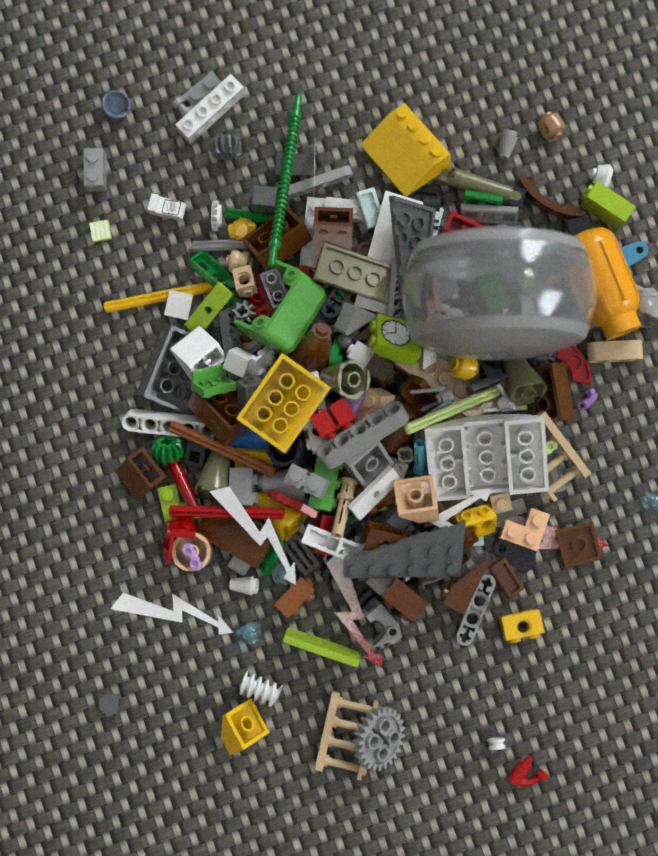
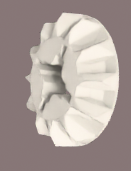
M214 200L211 205V228L213 231H218L222 225V205L219 204V201Z

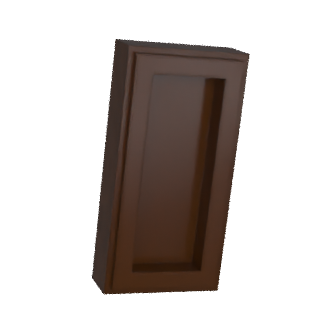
M502 556L487 567L507 599L513 598L525 589L505 557Z

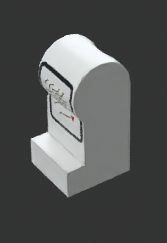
M152 193L147 210L151 215L183 220L186 204Z

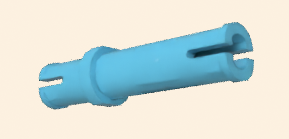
M418 439L416 443L414 442L415 465L413 466V473L415 477L428 474L426 441L423 439Z

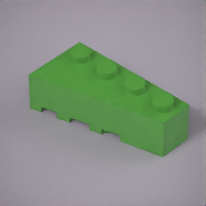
M317 455L314 474L331 482L323 500L310 494L308 507L316 510L318 513L331 515L332 509H336L338 498L334 496L335 490L340 488L341 479L338 478V472L343 470V464L329 469Z

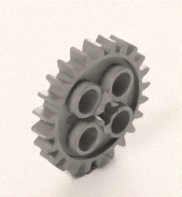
M378 706L377 709L372 708L371 712L367 711V718L361 717L362 724H357L359 731L354 732L357 735V738L353 740L356 743L353 750L357 752L354 757L358 758L357 762L362 764V767L372 771H381V768H387V764L392 765V758L397 759L396 752H401L399 746L404 745L401 738L405 737V734H402L405 727L401 726L403 720L399 719L401 715L396 713V710L387 706Z

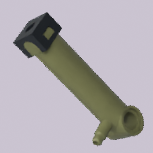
M452 164L448 169L431 180L438 185H448L463 191L470 190L503 196L502 204L518 207V212L527 191L515 185L510 187L455 168Z

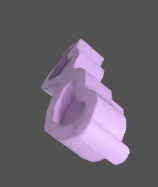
M185 543L183 554L191 558L190 567L194 570H201L203 563L200 561V557L196 556L193 544Z

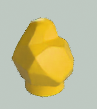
M239 218L233 224L228 225L229 236L231 239L242 240V238L254 231L257 225L246 218Z

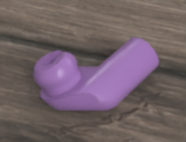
M594 388L585 391L587 398L578 403L579 410L584 411L588 409L598 398V393H596Z

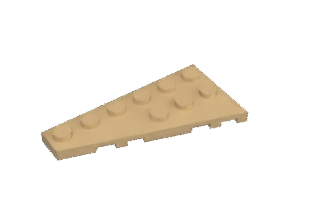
M422 351L414 366L388 359V361L408 376L413 374L424 378L431 388L444 385L445 388L450 387L455 399L452 404L494 386L497 387L498 384L502 386L506 393L508 391L507 382L503 381L468 395L466 387L470 385V382L454 377L449 369L450 362L436 356V362L423 369ZM478 373L473 379L480 377V374ZM500 392L499 396L459 414L464 418L491 415L492 412H483L482 409L497 407V402L502 397V394Z

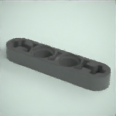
M226 308L219 312L225 359L229 350L235 347L241 348L239 329L233 319L236 314L231 308ZM227 370L229 378L233 381L243 379Z

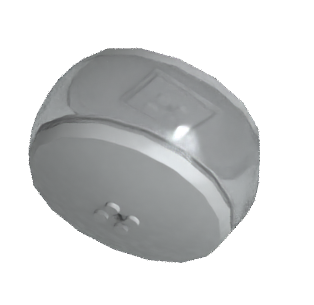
M500 224L443 233L416 243L410 254L402 281L401 305L409 335L413 343L437 353L465 359L516 360L547 355L582 342L587 336L596 310L598 287L589 253L585 245L577 237L546 229Z

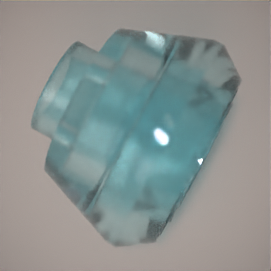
M256 621L237 629L236 635L243 643L247 642L248 645L258 642V637L261 636V623Z

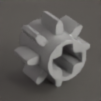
M244 300L243 304L236 302V308L232 309L236 314L233 319H240L244 323L245 321L252 323L251 319L253 316H257L253 312L255 306L253 304L248 306V301Z

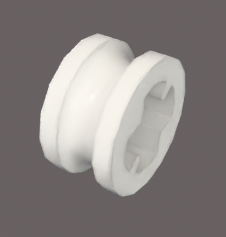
M504 737L487 739L490 743V746H488L489 750L506 748V745L503 744L505 741Z

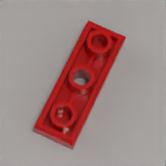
M256 272L254 275L258 293L247 298L250 305L253 304L255 306L253 312L257 314L255 318L261 315L271 318L274 311L260 276ZM249 281L243 282L242 285L247 284Z

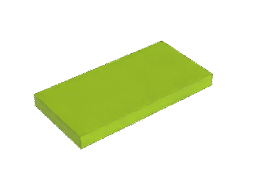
M290 627L286 630L283 643L356 668L359 665L360 651Z

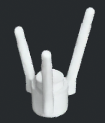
M500 384L497 387L502 397L498 400L497 407L482 409L483 412L502 411L505 413L517 410L514 402H510L508 394Z

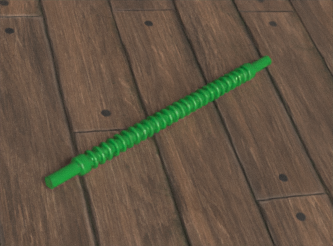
M295 95L293 111L290 112L286 148H284L285 153L282 159L283 167H281L282 172L279 178L280 186L278 187L279 191L277 192L278 196L275 202L271 240L268 245L270 248L269 267H275L277 252L281 247L280 241L283 234L281 231H283L282 226L284 225L283 221L286 215L287 197L290 190L289 182H291L293 158L295 157L294 153L297 147L296 139L298 138L297 134L299 133L302 115L300 113L301 95Z

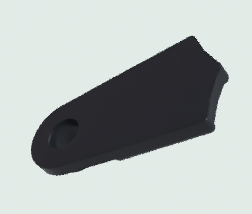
M505 540L495 542L493 546L495 555L500 558L502 556L505 557L509 564L520 571L527 573L536 565V551ZM500 545H503L505 547V550L503 552L499 551Z

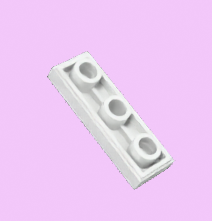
M389 465L347 507L358 520H361L394 488L393 481L401 480V478Z

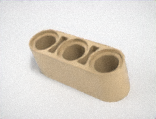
M642 340L587 343L588 363L643 360Z

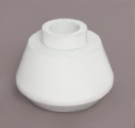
M607 164L598 165L597 168H593L590 179H593L592 183L595 185L599 181L608 187L613 174L612 166Z

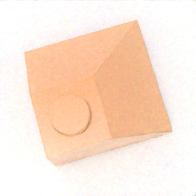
M432 475L393 481L399 517L417 523L439 520Z

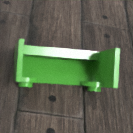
M276 260L275 266L283 276V281L291 288L271 318L265 315L258 316L251 325L237 319L234 320V323L244 336L278 352L289 354L295 350L326 301L327 294L320 285L301 270Z

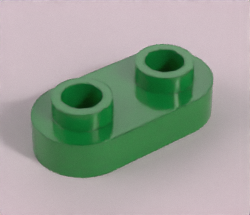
M335 335L328 367L342 363L343 355L340 354L345 352V348H341L338 345V335Z

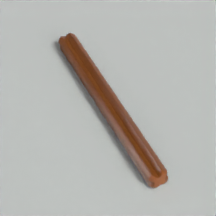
M172 421L169 425V432L262 474L273 477L276 472L275 466L231 446L223 445L222 442L182 424Z

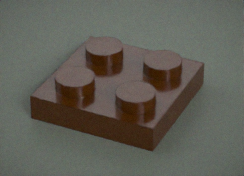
M593 521L554 530L564 568L603 559Z

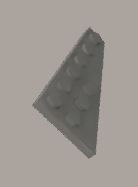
M462 520L457 522L458 524L449 527L446 525L430 533L426 531L397 540V543L391 545H381L378 549L364 550L345 556L343 561V577L461 576L466 523Z

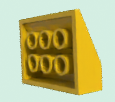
M405 103L390 112L360 144L363 150L405 197L451 166V154Z
M282 353L236 419L286 453L331 387Z

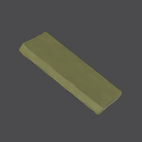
M324 242L313 280L386 304L389 298L392 265Z

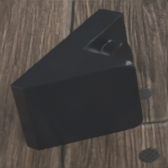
M481 363L479 365L480 377L469 381L470 385L466 387V391L470 395L501 383L508 377L506 374Z

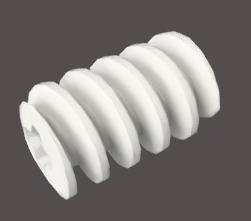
M247 670L240 686V695L247 691V698L254 694V701L261 697V704L268 700V707H271L274 703L276 704L283 685L276 689V682L269 686V679L262 683V676L255 680V673L248 677Z

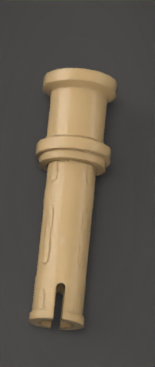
M343 477L340 481L342 486L340 493L337 494L339 503L331 535L337 538H343L349 512L347 506L355 499L353 494L358 481L353 478Z

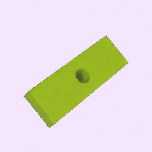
M218 282L184 325L191 331L198 326L206 330L234 294L221 282Z

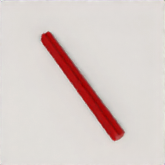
M171 505L169 507L170 517L234 518L223 506ZM243 507L251 519H284L285 516L284 508Z

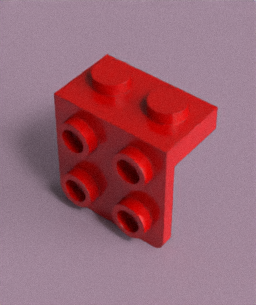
M170 517V520H166V537L163 538L162 557L166 558V564H170L175 537L195 538L194 517Z

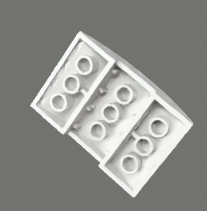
M526 414L481 415L449 420L424 428L428 473L433 477L437 501L468 499L470 495H474L468 491L492 488L490 493L509 492L510 495L549 491L544 416Z

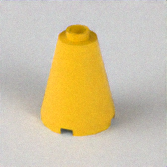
M265 492L258 493V504H255V507L284 508V519H270L277 537L282 542L283 540H289L300 529L298 526L300 521L304 523L307 516L273 500Z

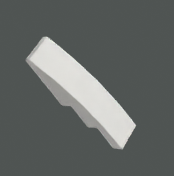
M308 524L301 541L304 544L342 559L345 556L364 551L360 544L345 538L334 537L330 532Z

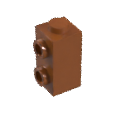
M301 576L296 581V585L293 584L274 605L287 618L290 616L294 618L302 610L299 606L304 601L308 603L315 596L313 594L315 591L313 586L315 584L307 576L305 578Z

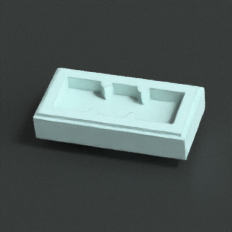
M372 187L355 193L367 230L376 227L381 209L375 188Z

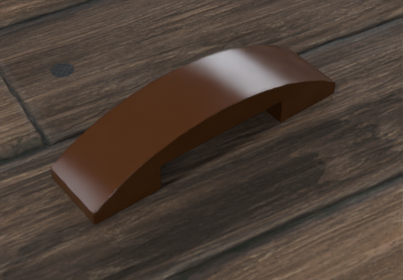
M522 174L516 182L519 187L527 190L525 196L528 200L550 215L572 220L585 216L587 213L571 203L565 209L534 191L537 183Z

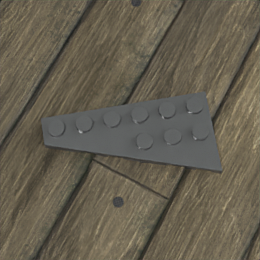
M389 196L402 320L421 323L428 274L408 261L415 244L433 236L436 209L397 196Z

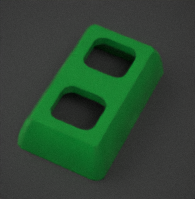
M200 251L190 258V268L213 288L218 281L212 276L218 277L224 286L234 278L232 273L206 251ZM199 263L203 264L208 270L205 271V270H204L200 265H198V264H199Z

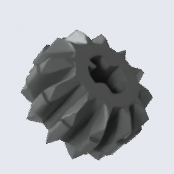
M229 133L214 136L210 143L212 157L218 160L238 158L242 151L240 137L235 134L230 135Z

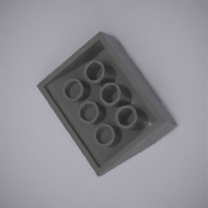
M164 324L136 395L180 413L195 415L187 406L193 392L191 390V380L170 351V348L187 336L189 332L174 325Z

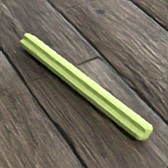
M496 386L409 422L404 425V430L406 434L414 433L499 396L500 391Z

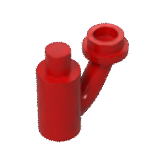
M527 755L524 760H519L507 779L517 787H528L542 780L548 781L549 775L539 768L538 771H535L536 776L526 779L525 776L532 768L529 765L534 760Z

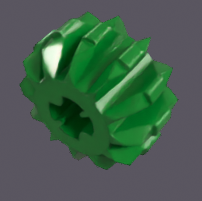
M163 435V437H156V440L152 442L151 453L157 463L163 462L164 465L166 463L172 464V462H178L179 458L183 457L184 445L179 437Z

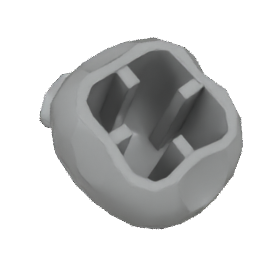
M636 284L640 297L636 313L642 327L651 328L654 325H658L657 291L654 288H643Z

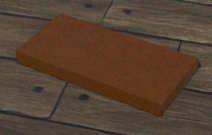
M214 499L210 506H222L220 502ZM202 518L195 530L196 533L205 536L209 542L255 569H258L271 546L268 537L260 546L234 518ZM253 522L260 532L263 527Z

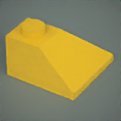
M252 698L223 715L221 739L229 755L246 749L270 733Z

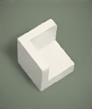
M235 347L228 351L223 368L243 378L248 375L249 359L253 354Z

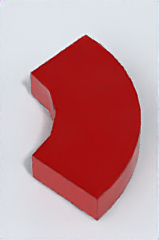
M572 346L557 352L556 360L565 362L570 371L572 382L591 384L589 363L577 347Z
M269 489L267 493L268 497L306 516L316 518L318 514L316 510L278 491Z

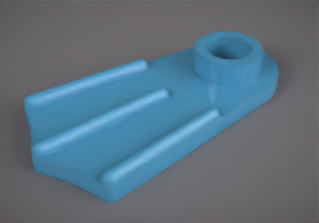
M638 241L621 247L628 267L648 254L646 243ZM636 248H642V253H637Z

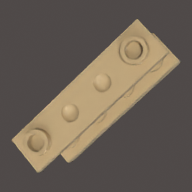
M540 411L536 415L544 416L545 429L549 433L546 442H557L561 449L560 454L547 464L548 473L564 460H569L573 465L569 472L549 486V491L541 492L546 500L550 499L555 502L558 499L553 493L576 475L586 478L592 473L547 413Z
M332 690L315 770L323 771V767L329 765L357 772V780L361 781L362 775L366 776L367 768L362 767V764L330 758V755H326L328 747L332 748V746L354 751L353 748L356 746V743L336 739L331 735L332 728H336V726L359 731L357 727L359 723L338 719V716H335L336 709L343 707L364 713L367 711L371 712L372 708L377 709L378 700H374L373 705L369 706L343 700V697H339L340 691Z

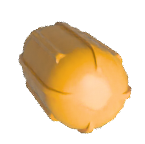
M603 227L591 228L575 235L574 237H577L585 245L589 256L583 263L577 264L574 269L569 270L568 273L588 319L593 324L602 327L607 341L624 336L642 327L636 313L640 302L638 289L615 235L609 229Z

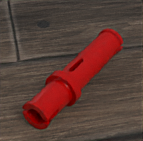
M174 461L172 464L166 463L173 475L172 480L176 482L186 505L200 506L186 478L187 473L183 471L179 461Z

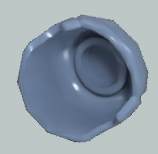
M111 90L102 99V109L112 119H121L130 110V100L127 94L120 90Z

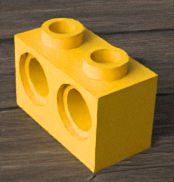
M489 503L460 511L453 516L452 525L458 524L457 522L464 520L466 523L465 528L470 525L477 537L495 533L497 516Z

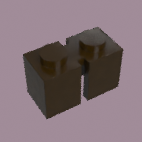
M374 353L365 368L370 372V381L385 390L387 386L390 387L396 378L395 368L393 364Z

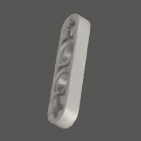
M343 166L315 176V181L314 177L291 184L287 198L292 199L347 180L353 176L351 167Z
M486 573L482 577L483 580H486L487 577L490 578L489 581L492 583L491 586L487 585L485 589L486 592H489L488 595L477 591L478 588L482 590L484 586L480 581L458 628L456 638L458 643L463 646H468L473 642L495 588V579L490 574ZM478 595H482L485 598V603L482 606H477L474 603V598ZM470 613L478 616V620L474 624L467 622V616ZM464 624L474 628V631L469 629L468 636L470 639H466L465 642L462 641L460 634H464L466 631V627H463Z

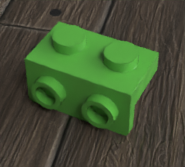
M224 364L191 372V390L203 398H211L213 395L228 394L230 391L237 390V382L226 376V369L223 368Z

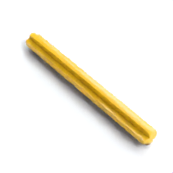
M208 282L170 290L194 296L210 293L213 287ZM169 289L104 302V310L109 313L167 301Z

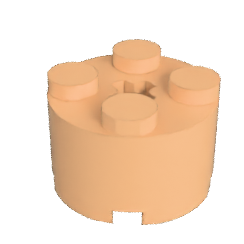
M195 533L194 539L178 537L174 541L172 557L174 563L180 569L197 571L190 567L191 558L183 554V546L187 542L192 543L193 548H196V556H199L200 561L203 563L202 569L210 562L213 548L208 539L202 534Z

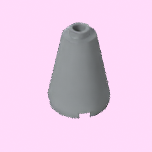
M303 467V469L311 472V467ZM289 469L276 471L273 477L265 474L259 476L258 487L262 488V492L268 493L269 489H272L307 505L309 493L283 482Z

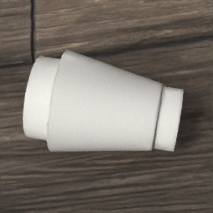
M254 576L231 578L229 588L230 590L248 595L257 594L259 579L254 578Z

